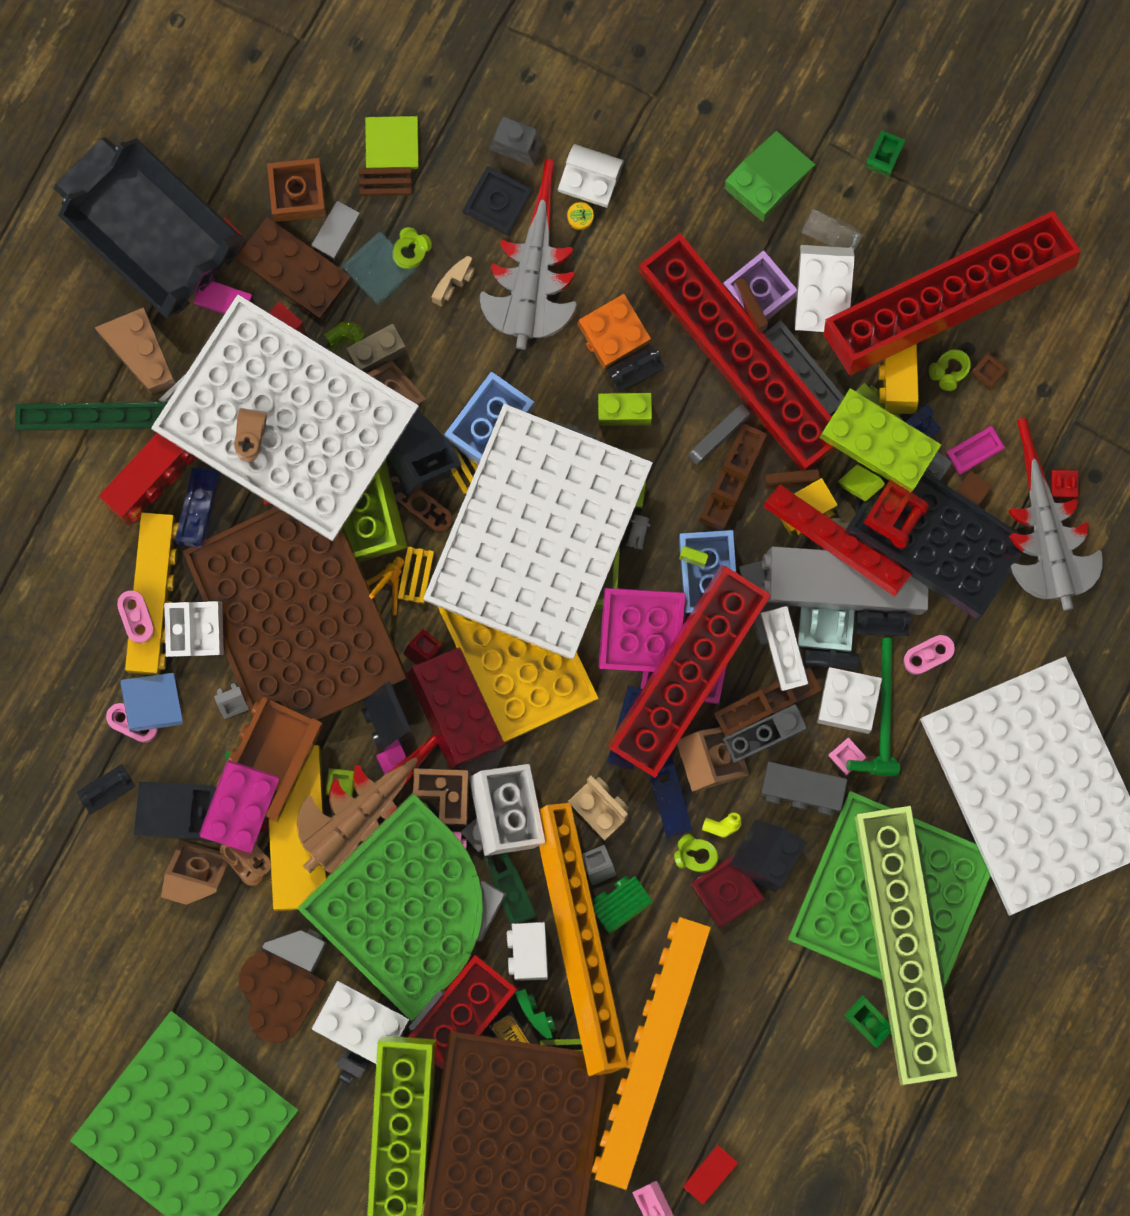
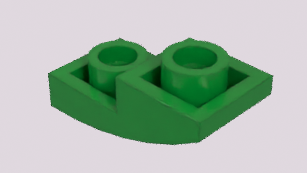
M526 989L515 992L531 1024L547 1040L552 1039L551 1033L556 1031L552 1017H546L545 1012L534 1015L533 1010L538 1008L533 993L527 995Z

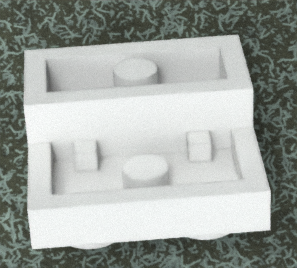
M574 144L567 158L558 192L608 208L624 160Z
M222 601L164 603L166 657L224 655Z

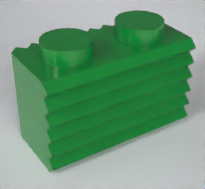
M628 876L623 877L614 884L617 888L609 895L604 891L592 900L595 904L593 905L594 914L609 935L654 903L635 876L631 879Z

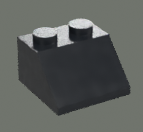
M755 819L729 866L775 893L783 886L807 842L785 828Z

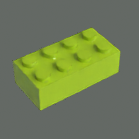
M849 389L819 437L888 481L891 480L910 492L914 490L941 446L935 440L852 389Z
M386 460L343 526L358 562L408 548Z

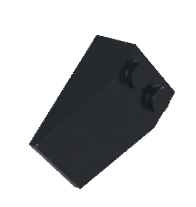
M390 681L384 683L363 700L366 707L361 709L367 724L372 722L376 732L372 733L377 748L383 746L384 750L387 751L398 745L402 746L415 740Z

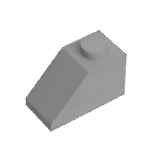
M309 929L307 933L298 931L266 942L262 948L313 973L327 943L321 941L323 935Z

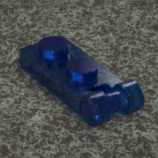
M673 758L667 759L656 778L649 774L666 838L692 831ZM668 773L670 781L660 783L658 776Z

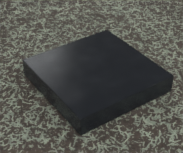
M487 166L467 201L463 213L509 236L529 201L533 189Z

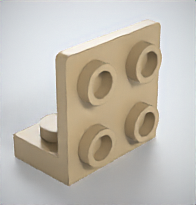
M590 776L587 779V784L568 803H571L573 809L605 841L628 819V806L618 796L613 799L609 795L610 788L600 777L594 779Z

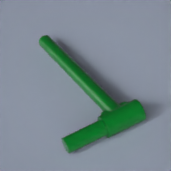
M882 638L880 756H877L871 762L847 760V770L897 777L900 773L899 762L894 757H890L892 638Z

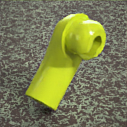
M730 813L728 817L720 822L706 818L702 830L720 837H727L739 830L742 819L738 813Z

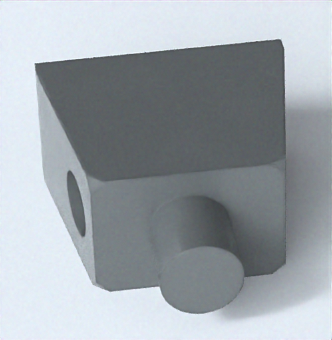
M502 117L488 149L535 167L544 142L535 128Z

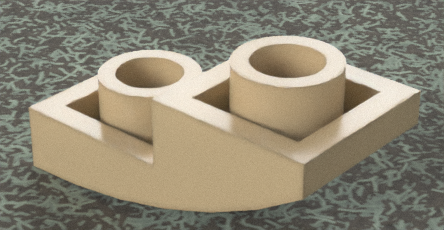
M467 256L460 260L441 279L431 296L433 303L442 307L444 301H449L453 295L455 287L452 284L463 287L465 281L470 282L475 271V267H472L473 260L471 257Z

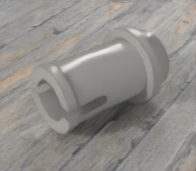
M634 515L633 520L630 519L632 526L626 546L643 550L647 527H650L651 524H649V518Z

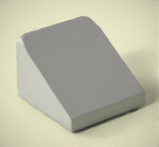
M605 845L582 854L584 867L592 885L616 876Z

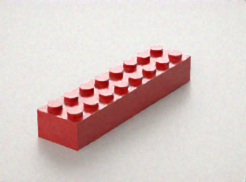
M721 565L607 747L656 778L771 595L733 570Z

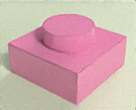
M849 737L828 755L845 776L851 772V770L846 769L847 760L863 761L866 759L865 755Z

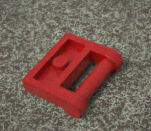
M889 480L865 519L864 524L889 538L896 547L905 548L909 542L910 533L921 515L926 514L929 505L923 499ZM907 504L911 507L912 511L901 529L898 530L893 525Z

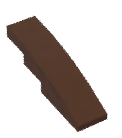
M743 423L701 514L700 523L718 531H724L767 433Z
M811 668L804 669L808 681L806 685L781 691L778 681L715 712L714 715L725 737L821 692L822 689Z

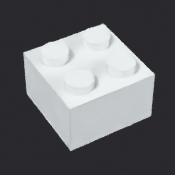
M829 667L817 723L869 734L872 730L882 678Z
M545 922L512 924V930L507 931L508 948H513V958H508L509 974L514 975L515 981L548 980Z

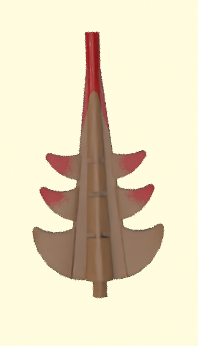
M434 734L375 783L364 774L360 765H356L353 771V784L358 793L356 798H352L345 793L339 781L334 779L329 792L330 806L335 814L331 818L318 810L312 796H308L299 810L296 825L299 840L311 857L303 865L307 872L311 873L319 865L331 874L358 847L360 842L365 841L379 827L377 820L380 817L386 820L397 809V806L393 803L394 798L414 774V769H418L429 753L438 745Z

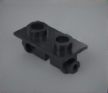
M653 345L606 371L620 393L659 372L665 366L661 361L658 350H655Z
M867 610L855 611L856 635L909 636V624L912 623V614H907L906 611H903L902 614L870 612Z
M123 764L77 791L79 800L91 815L136 786Z

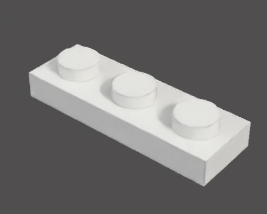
M784 606L760 613L781 691L808 684L788 607Z

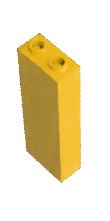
M319 745L314 746L278 823L269 819L273 910L275 911L298 910L297 907L328 877L327 871L319 865L311 873L304 869L303 865L311 857L299 840L296 825L299 810L308 796H312L318 810L324 814L321 748Z

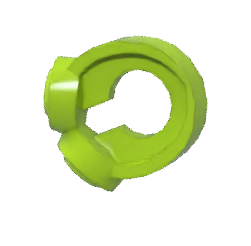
M411 227L402 229L400 231V239L393 248L392 254L395 263L404 269L418 266L422 262L425 252L429 251L432 247L430 238L425 234L418 235L417 231ZM414 244L415 257L405 258L401 254V250Z
M950 350L944 353L937 363H931L929 366V376L932 380L939 381L941 389L953 391L957 388V383L968 374L971 367L970 359L961 350ZM955 359L960 362L962 368L959 372L953 371L951 374H945L949 360Z
M687 834L679 840V850L675 852V862L679 868L687 867L695 872H708L717 865L719 860L718 852L708 841L695 839L691 834ZM700 849H706L710 856L706 863L699 864L694 857L688 856L687 852L690 850L697 852Z

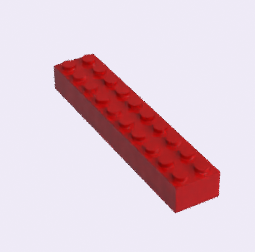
M1051 211L827 318L823 335L851 376L1077 267L1081 250L1056 213Z
M681 233L639 265V274L801 471L811 469L836 449L819 438L832 418L765 335L762 332H757L747 313Z
M278 302L269 312L270 315L301 334H307L303 322L281 302ZM156 433L103 490L99 498L128 526L132 522L136 524L141 519V513H145L144 509L150 503L155 504L161 498L164 487L168 483L170 485L175 483L181 475L179 471L186 464L191 465L197 457Z

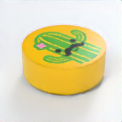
M583 202L573 204L567 213L569 224L577 230L587 229L593 222L592 208Z

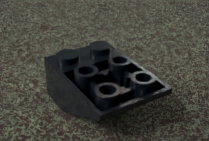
M419 409L387 457L407 495L451 477L461 466L449 441Z
M139 782L134 835L214 842L200 837L199 833L215 794L216 786Z

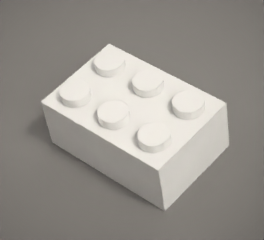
M800 246L795 330L824 332L825 320L850 308L854 269L853 248Z
M530 764L483 770L469 777L484 856L533 849L545 843Z
M337 981L312 1030L376 1064L378 1040L382 1036L402 1037L411 1020Z

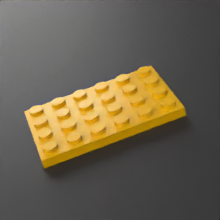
M438 607L456 647L461 648L504 743L598 700V696L577 652L574 659L571 660Z

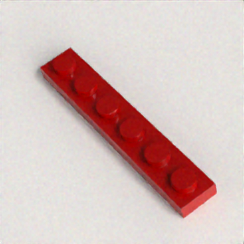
M779 485L766 500L764 508L895 597L910 579L911 574L905 569L858 541L854 536L845 533V528L782 485Z

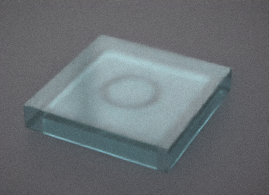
M378 232L342 265V269L351 276L377 305L416 271L415 267L404 269L395 263L392 254L394 245L381 232Z

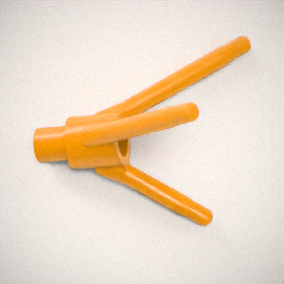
M396 557L392 563L387 565L385 570L367 580L369 586L381 580L370 593L369 597L371 599L379 593L386 583L392 586L393 616L397 615L399 576L402 573L401 568L405 563L400 557Z

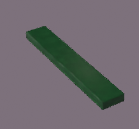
M168 402L15 404V430L151 429Z

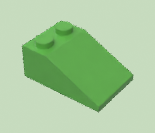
M776 131L725 180L724 189L764 222L815 167V164Z

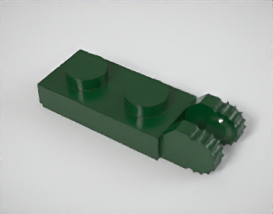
M500 854L508 870L499 874L496 871L493 858L490 855L484 857L491 872V880L494 887L506 893L502 905L511 926L512 924H521L537 917L517 869L513 867L508 854Z

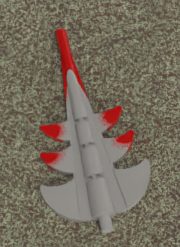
M545 159L541 187L525 243L514 244L505 240L500 241L504 252L509 258L519 262V266L516 268H503L494 263L491 265L495 278L500 285L511 291V295L507 297H494L485 292L480 293L481 309L487 321L501 333L517 337L516 349L526 350L528 339L553 336L563 330L571 321L577 307L575 301L557 304L547 300V295H554L563 291L575 277L574 272L557 274L548 271V266L564 262L573 253L572 247L554 248L549 246L551 185L555 161L552 159Z
M1021 418L1017 420L1023 445L1031 507L1025 509L1011 508L1008 510V513L1020 524L1034 526V532L1028 535L1013 533L1009 538L1023 553L1038 556V562L1033 565L1014 563L1011 565V569L1017 582L1026 592L1041 599H1061L1063 611L1074 609L1071 597L1086 592L1099 579L1103 563L1102 552L1098 550L1094 554L1085 557L1073 555L1072 550L1085 540L1089 523L1085 522L1078 527L1072 528L1062 525L1061 521L1067 519L1075 511L1078 500L1075 498L1065 503H1054L1032 441L1027 418Z

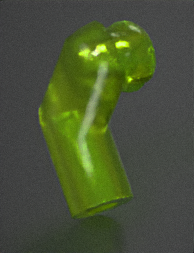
M342 322L325 333L324 337L330 345L342 337H351L353 342H359L364 338V332L357 323Z

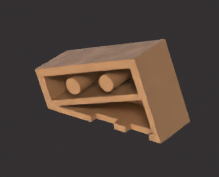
M144 308L95 327L100 337L110 346L151 395L165 391L176 384Z

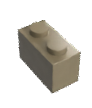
M393 324L346 348L354 366L366 374L407 353L406 347Z

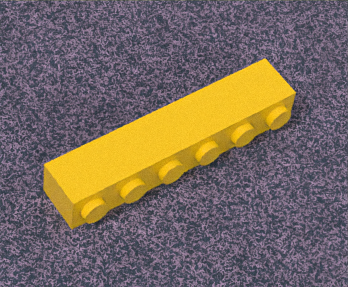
M141 513L133 591L141 594L145 600L154 626V634L145 643H136L128 637L125 670L129 674L160 675L161 669L165 670L166 654H163V644L166 643L164 603H172L168 601L169 591L174 589V575H171V565H176L177 549H173L174 538L178 539L180 532V523H176L173 515ZM132 601L131 610L135 609L137 606V603L135 601ZM139 626L136 629V633L142 635L145 632V627Z

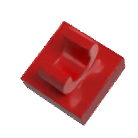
M1052 470L1050 472V492L1053 498H1078V471Z

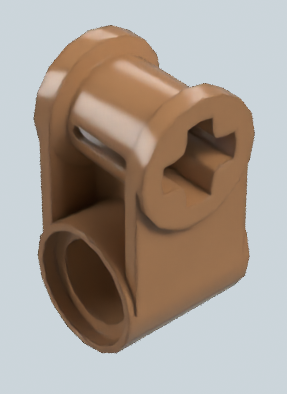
M245 408L239 409L234 448L241 461L252 462L259 456L262 436L266 427L267 412ZM246 443H251L252 448H249L248 452H243L242 447H245Z
M256 843L251 853L224 844L220 847L223 859L247 885L255 886L259 884L263 876L271 868L269 858Z

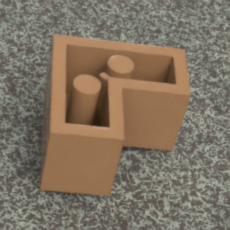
M414 769L413 793L418 798L440 799L439 819L446 826H468L469 771Z

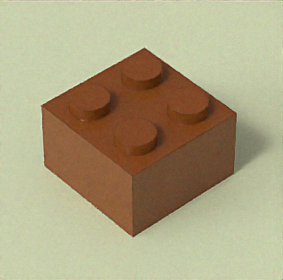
M319 158L267 163L271 210L274 222L327 217L322 166Z

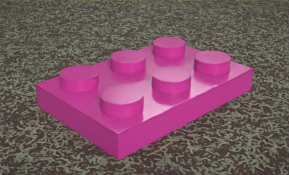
M227 759L199 833L200 837L251 853L279 777Z

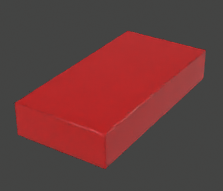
M717 1145L682 1187L700 1203L704 1204L738 1162Z

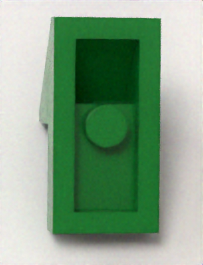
M881 130L867 160L866 169L890 178L906 140Z
M864 996L844 1015L845 1020L855 1027L875 1048L891 1033L890 1023Z

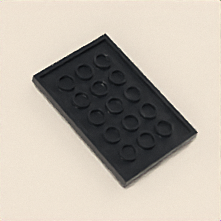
M925 471L911 493L926 501L929 509L925 515H921L909 535V542L906 547L898 548L889 538L864 524L865 519L889 482L884 477H881L885 485L863 503L844 532L854 536L858 541L884 555L909 572L913 578L969 615L980 620L1012 571L1011 565L1017 563L1023 554L1013 544L1009 536L1013 533L1022 534ZM906 504L893 527L898 530L901 529L912 511L910 506Z

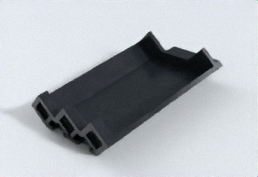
M106 137L101 138L54 186V189L64 198L62 201L63 206L58 216L166 318L183 311L190 304L188 301L190 296L197 289L203 291L216 278L214 275L216 270L223 263L229 265L237 257L245 242V239L137 138L127 142L123 141L117 147Z

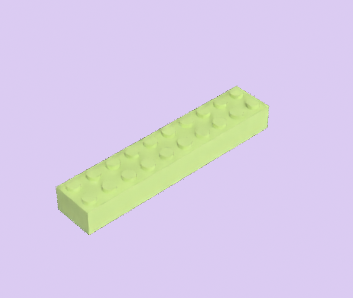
M911 806L857 814L855 816V823L900 1085L955 1077L957 1072Z

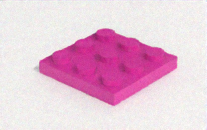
M604 588L599 668L654 672L683 626L685 593Z

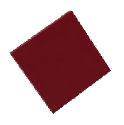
M734 855L690 883L719 928H722L765 899L751 878L729 866Z

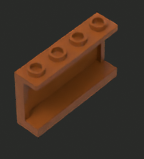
M263 696L261 701L257 700L251 710L253 719L250 725H244L239 739L242 740L238 750L235 748L232 750L228 760L279 777L265 815L266 818L278 823L324 725L320 721L313 718L310 719ZM220 775V777H219V779H218V781H217V783H216V788H217V786H218V783H219V780H220V778H221V775Z

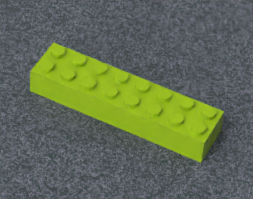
M382 1036L378 1040L367 1216H421L430 1158L437 1040Z

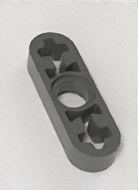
M743 404L739 405L688 454V457L696 466L701 464L752 413Z

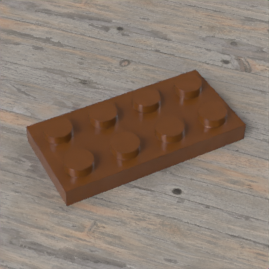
M266 217L236 257L239 263L319 320L323 318L351 280V276L268 217Z

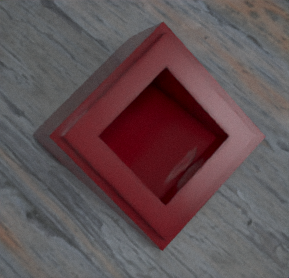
M422 629L407 645L403 654L414 664L418 665L434 658L443 647V644L425 629Z

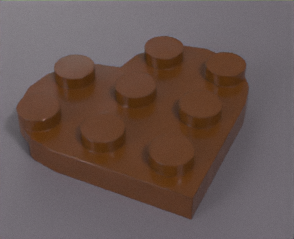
M258 952L249 957L242 965L239 974V987L244 996L252 1002L248 1023L253 1032L262 1040L271 1043H280L293 1038L300 1030L327 982L271 952Z

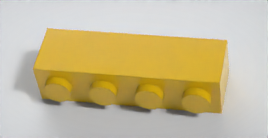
M917 344L884 359L883 364H879L878 379L883 380V388H879V404H884V410L891 414H916L918 406Z

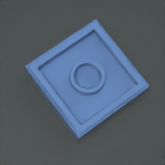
M174 673L120 681L129 732L182 725L183 720Z

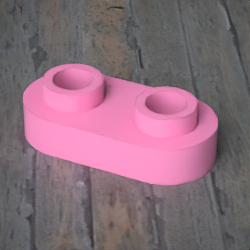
M126 591L120 595L117 603L124 627L132 641L145 643L154 634V626L145 600L136 591ZM130 601L137 603L136 608L133 610L128 609ZM139 626L145 627V632L142 635L136 633V629Z
M938 635L911 648L903 659L905 669L911 674L920 675L947 662L954 654V643L949 637ZM936 646H943L945 653L938 654L935 650ZM912 658H920L921 665H913Z
M122 703L114 704L107 711L106 719L113 729L139 742H150L158 733V728L149 729L147 734H141L140 731L129 732L127 718L121 723L116 720L117 715L120 713H124L126 716L125 707Z

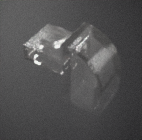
M812 208L801 230L803 234L824 243L827 247L853 248L854 251L862 237L861 232L854 226L836 216L834 218L815 208Z

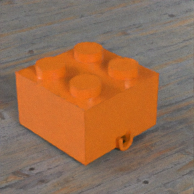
M625 294L579 319L577 323L587 340V348L590 352H594L603 369L647 345L651 340Z

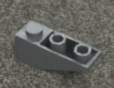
M794 704L723 738L733 762L736 763L808 731L809 728L798 705Z

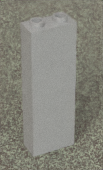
M771 547L763 555L762 569L766 570V580H763L761 589L771 595L766 605L855 611L867 610L870 612L900 614L906 611L907 614L921 615L928 610V587L912 576L894 597L827 550Z

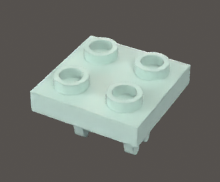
M801 607L798 647L851 652L855 610Z

